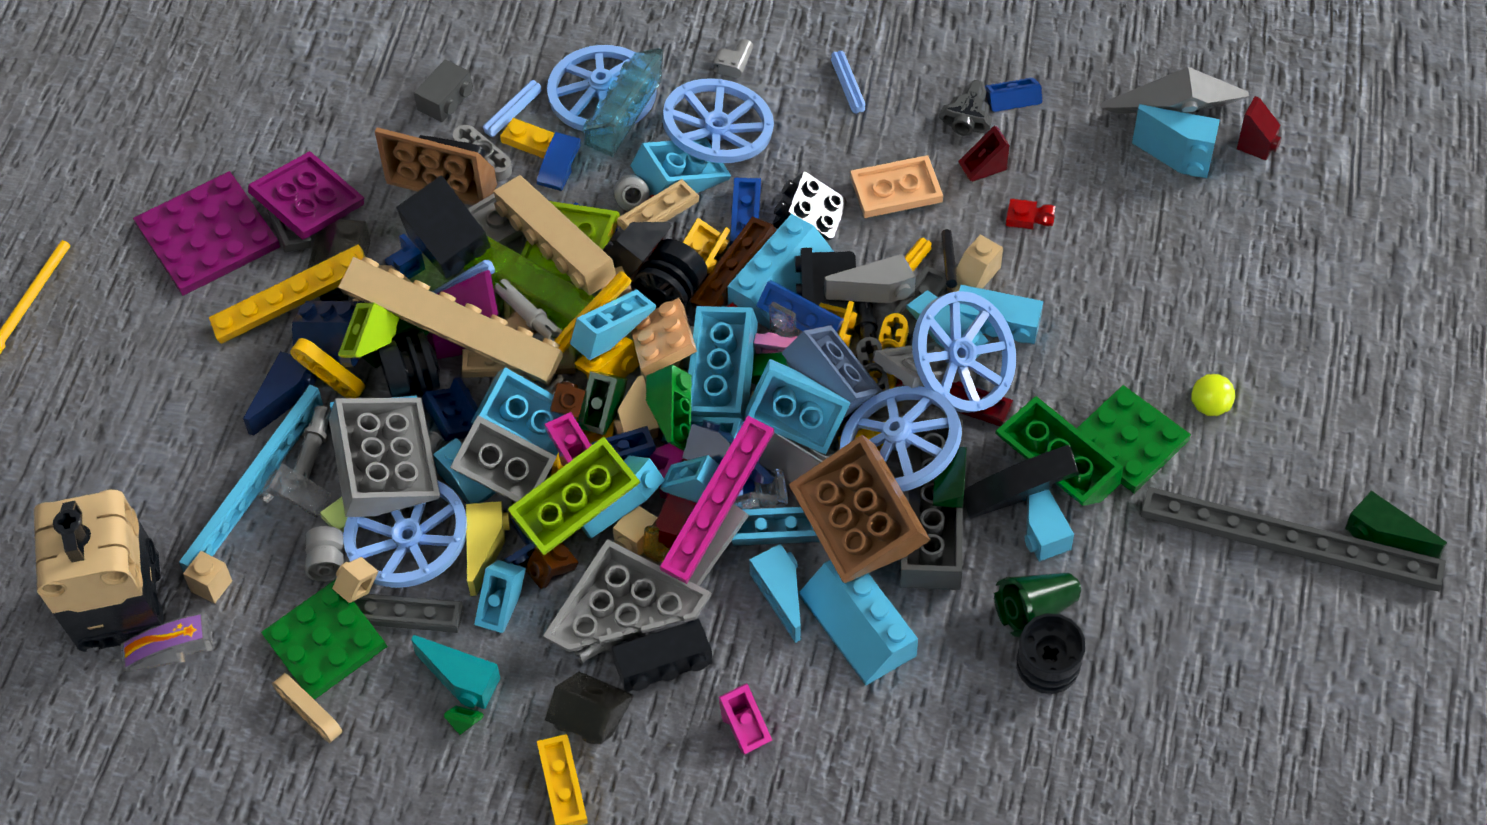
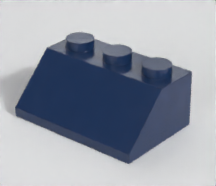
M306 301L301 305L298 314L292 321L293 346L299 338L307 339L342 366L355 367L360 358H342L338 356L356 304L365 302Z

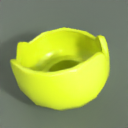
M1206 374L1198 379L1191 392V401L1194 406L1206 416H1220L1230 411L1235 400L1233 384L1228 378L1219 374Z

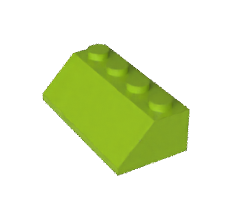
M602 437L510 506L508 511L531 543L543 555H546L636 487L640 480L606 438Z

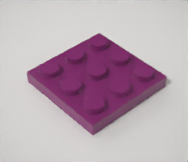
M311 151L248 185V193L302 240L364 205L365 199Z

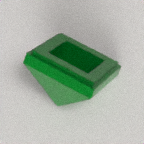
M456 705L445 712L444 718L461 735L480 721L484 714Z

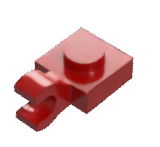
M1010 198L1006 226L1033 229L1034 223L1053 226L1055 206L1043 205L1037 208L1036 201Z

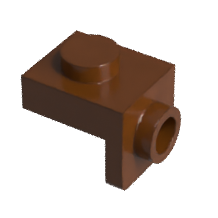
M557 383L551 391V394L554 396L550 411L561 415L571 412L575 419L578 418L585 390L578 389V386L573 383Z
M562 542L546 555H543L535 548L526 566V572L538 587L543 589L548 586L552 576L574 571L579 562Z

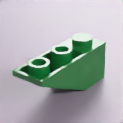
M672 364L646 376V402L667 442L684 451L691 429L692 375Z

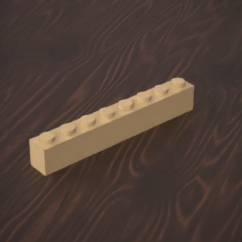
M353 257L338 287L344 294L365 303L374 302L399 316L401 320L545 385H550L564 356L562 351L558 349L560 346L558 343L544 338L543 341L533 338V332L520 326L517 329H513L507 326L508 322L493 314L491 318L480 314L482 310L472 304L466 303L464 307L456 303V298L442 291H440L439 295L429 291L430 286L421 281L414 280L411 283L404 280L405 275L394 269L389 268L388 272L378 268L379 263L370 258L363 257L360 260Z

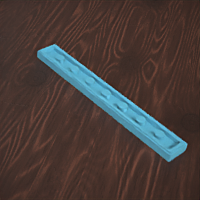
M313 385L308 386L181 558L179 564L183 573L200 551L211 556L216 553L303 434L305 428L308 427L314 413V408L316 406H323L319 388Z

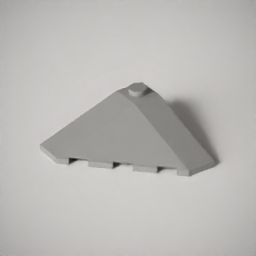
M1186 67L1101 102L1100 107L1115 114L1138 113L1139 104L1190 113L1196 110L1228 105L1249 95L1246 90L1193 68Z
M607 539L544 633L543 639L568 652L580 650L582 646L598 642L603 644L623 639V636L640 631L646 633L665 628L667 624L683 620L684 622L696 620L711 597V592L690 581L685 584L661 571L659 565Z

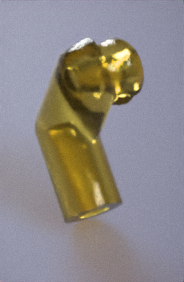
M647 526L644 529L643 552L650 559L656 562H663L670 548H667L665 544L659 541L658 527Z

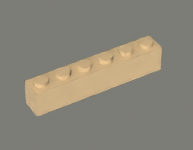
M521 175L493 191L496 199L494 206L501 217L506 216L516 231L520 230L523 232L527 241L531 245L535 244L547 260L551 259L562 274L566 273L576 288H582L590 296L606 286L616 276L612 258Z

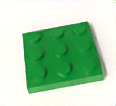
M1124 385L1076 428L1123 466L1121 484L1134 494L1190 440L1191 436L1189 432Z
M336 579L261 632L301 688L314 700L388 647L355 602H347L332 589Z

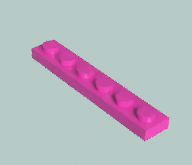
M747 416L660 566L661 571L685 584L689 582L772 438L774 428Z

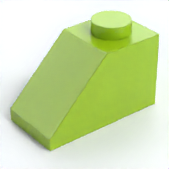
M374 302L357 303L338 356L342 358H360L390 344L396 334V327L400 317Z

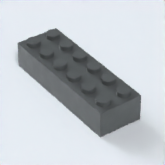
M916 418L913 422L926 421V420L939 419V418ZM960 419L962 436L959 447H963V419ZM949 428L914 434L943 449L948 437ZM912 444L906 448L913 473L921 470L936 458ZM934 479L920 487L903 491L930 541L908 556L900 559V588L960 590L962 579L963 508L933 506Z

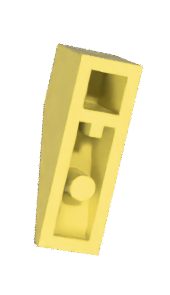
M502 501L466 504L467 583L470 596H477L483 584L485 569L495 562L505 543V530H510L509 512L504 513Z

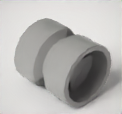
M318 526L307 531L305 535V574L308 578L321 582L333 581L337 578L336 572L344 563L343 532L340 529L331 526Z

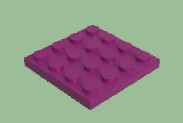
M230 171L133 217L135 225L182 296L280 248L279 240Z

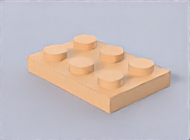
M928 155L850 171V178L864 218L943 202V194Z
M679 298L663 303L631 331L640 368L645 377L697 352L685 308Z

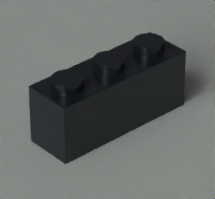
M699 619L612 647L614 664L625 693L632 690L640 691L652 683L661 680L670 681L679 674L691 670L700 671L707 667V665L712 664V649Z

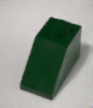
M590 371L577 422L581 429L601 435L606 434L623 401L628 379L604 372Z

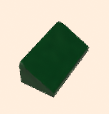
M959 447L947 468L934 478L933 506L963 508L967 447Z

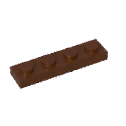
M753 216L690 300L694 308L696 306L721 307L728 298V285L776 232L773 224Z

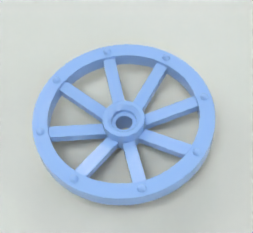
M595 45L579 49L564 57L554 67L549 76L547 93L552 111L566 125L588 133H611L636 124L648 114L656 99L657 83L655 73L650 64L636 52L620 46ZM603 58H614L623 62L607 70L604 69ZM590 59L596 60V69L593 72L576 66ZM634 66L642 73L645 80L617 76ZM566 72L586 79L558 87L560 80ZM616 86L647 89L641 103L637 105ZM588 89L570 111L561 104L558 98ZM612 95L631 112L609 120L607 98ZM593 97L599 99L601 120H590L578 116Z
M698 79L682 84L667 97L662 114L664 130L677 147L691 156L715 163H735L755 157L770 142L774 126L771 110L758 94L741 84L723 79ZM716 92L714 111L708 112L694 94ZM724 93L745 101L729 114L722 112ZM686 98L701 119L674 110V108L682 99ZM752 108L756 110L762 121L732 124ZM674 119L700 129L682 133L676 126ZM762 131L761 135L753 143L733 134ZM707 137L712 140V147L708 148L693 141ZM725 139L739 148L720 150V141Z
M957 291L932 300L919 315L913 332L912 352L918 376L924 387L943 394L958 412H976L998 403L1010 388L1016 368L1014 339L1006 320L999 310L988 300L975 293ZM960 303L969 305L979 311V314L962 338ZM948 304L950 305L951 339L934 319L935 315ZM988 319L997 333L999 342L975 346L972 340ZM928 330L943 345L944 351L927 353ZM1002 351L1000 376L975 360L976 356ZM945 360L948 364L941 384L932 372L929 362ZM968 368L995 385L991 392L982 399H979ZM956 370L959 373L969 401L962 400L949 393Z
M909 386L895 387L871 397L855 410L843 429L840 449L855 439L860 428L881 432L869 440L876 447L883 444L880 454L885 462H887L892 450L898 452L904 476L895 478L902 492L928 483L942 473L951 463L961 442V422L953 404L940 392L932 391L922 386L916 388ZM920 400L902 418L899 417L898 401ZM931 404L940 408L947 416L945 418L913 422ZM888 406L889 419L886 422L868 419L879 409ZM949 428L948 437L943 449L914 434ZM911 444L936 457L931 463L913 473L906 449Z
M438 481L440 497L447 501L449 505L422 524H420L426 502L414 505L410 518L404 519L400 510L392 511L391 514L396 522L393 527L365 517H348L344 527L343 544L349 561L351 562L360 557L366 558L396 548L383 570H378L374 580V584L391 588L419 585L443 573L460 555L466 542L467 530L465 508L458 495L449 486ZM455 513L456 527L453 536L426 534ZM359 527L392 538L359 549L356 547V535ZM421 545L447 546L446 550L430 564L427 563L420 550ZM411 552L420 569L406 573H394L405 554Z

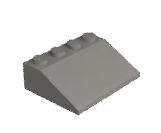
M335 398L329 422L345 517L378 516L440 498L421 398Z

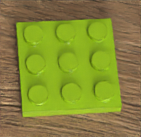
M549 201L602 250L616 231L618 226L617 218L620 217L618 211ZM528 241L526 242L516 264V269L519 273L571 281L566 273L562 274L557 269L551 259L547 260L542 255L540 249L535 244L531 245Z

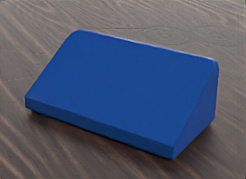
M1033 77L985 85L986 97L993 112L1042 103V87Z

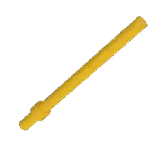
M60 241L1 327L0 354L6 347V340L70 248L68 242Z

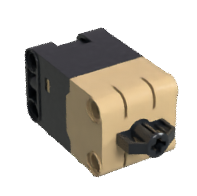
M104 490L95 494L55 502H44L35 506L34 531L37 593L79 651L87 652V649L95 647L104 649L121 646L148 630L164 625L163 607L158 600L156 582L161 578L159 552L138 520L135 510L131 508L121 491Z

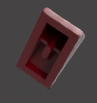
M994 125L958 162L968 179L973 182L1007 170L1010 145L998 126Z

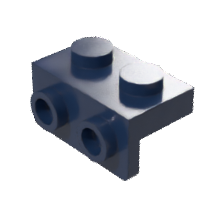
M461 377L454 378L448 389L424 392L422 401L444 440L451 441L455 438H466L473 425L471 421L478 410V406Z

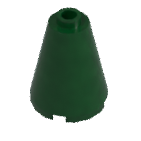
M1070 573L1006 577L996 583V586H1000L999 591L994 593V603L1003 626L1009 624L1014 630L1009 633L1020 638L1025 625L1034 617L1046 613L1059 614L1077 602L1080 598L1081 584Z

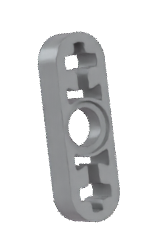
M461 125L453 131V140L466 143L471 141L472 144L489 151L484 159L494 167L497 181L506 180L511 176L512 165L510 158L474 127Z

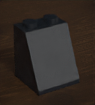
M442 175L396 207L408 237L446 279L453 274L459 273L465 265L475 258L481 257L491 247L486 232Z

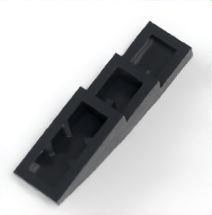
M1070 444L1010 466L965 488L964 502L969 518H975L1026 501V496L1053 488V483L1080 475Z

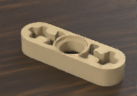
M282 674L272 683L281 698L328 743H331L342 733V729L333 717L288 674Z

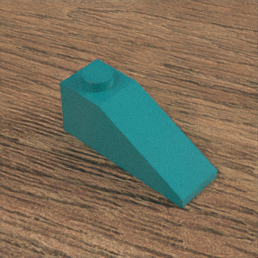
M413 635L411 641L415 655L452 695L467 707L474 708L477 706L485 709L501 679L498 665Z

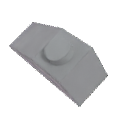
M899 254L825 276L824 296L829 300L891 303L915 296L916 276L904 255Z

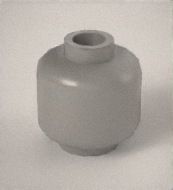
M625 175L616 182L613 195L617 204L622 209L630 211L649 199V189L641 177Z

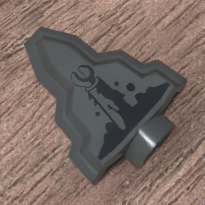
M979 80L972 81L964 88L962 95L954 97L951 103L944 105L940 111L939 118L946 125L951 126L955 133L967 136L972 132L984 133L990 130L992 116L988 114L989 105L985 102L986 89L984 82Z

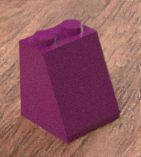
M490 270L483 271L442 291L455 297V302L464 307L466 303L480 308L482 310L480 314L489 318H491L492 314L498 316ZM430 332L427 335L429 343L436 350L437 359L462 355V349H466Z

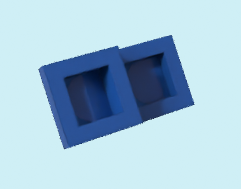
M555 132L544 156L537 178V185L559 191L563 190L572 172L571 164L581 146L580 138Z

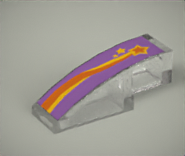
M204 612L166 622L123 642L121 649L124 673L186 662L185 655L212 651V628L207 613Z

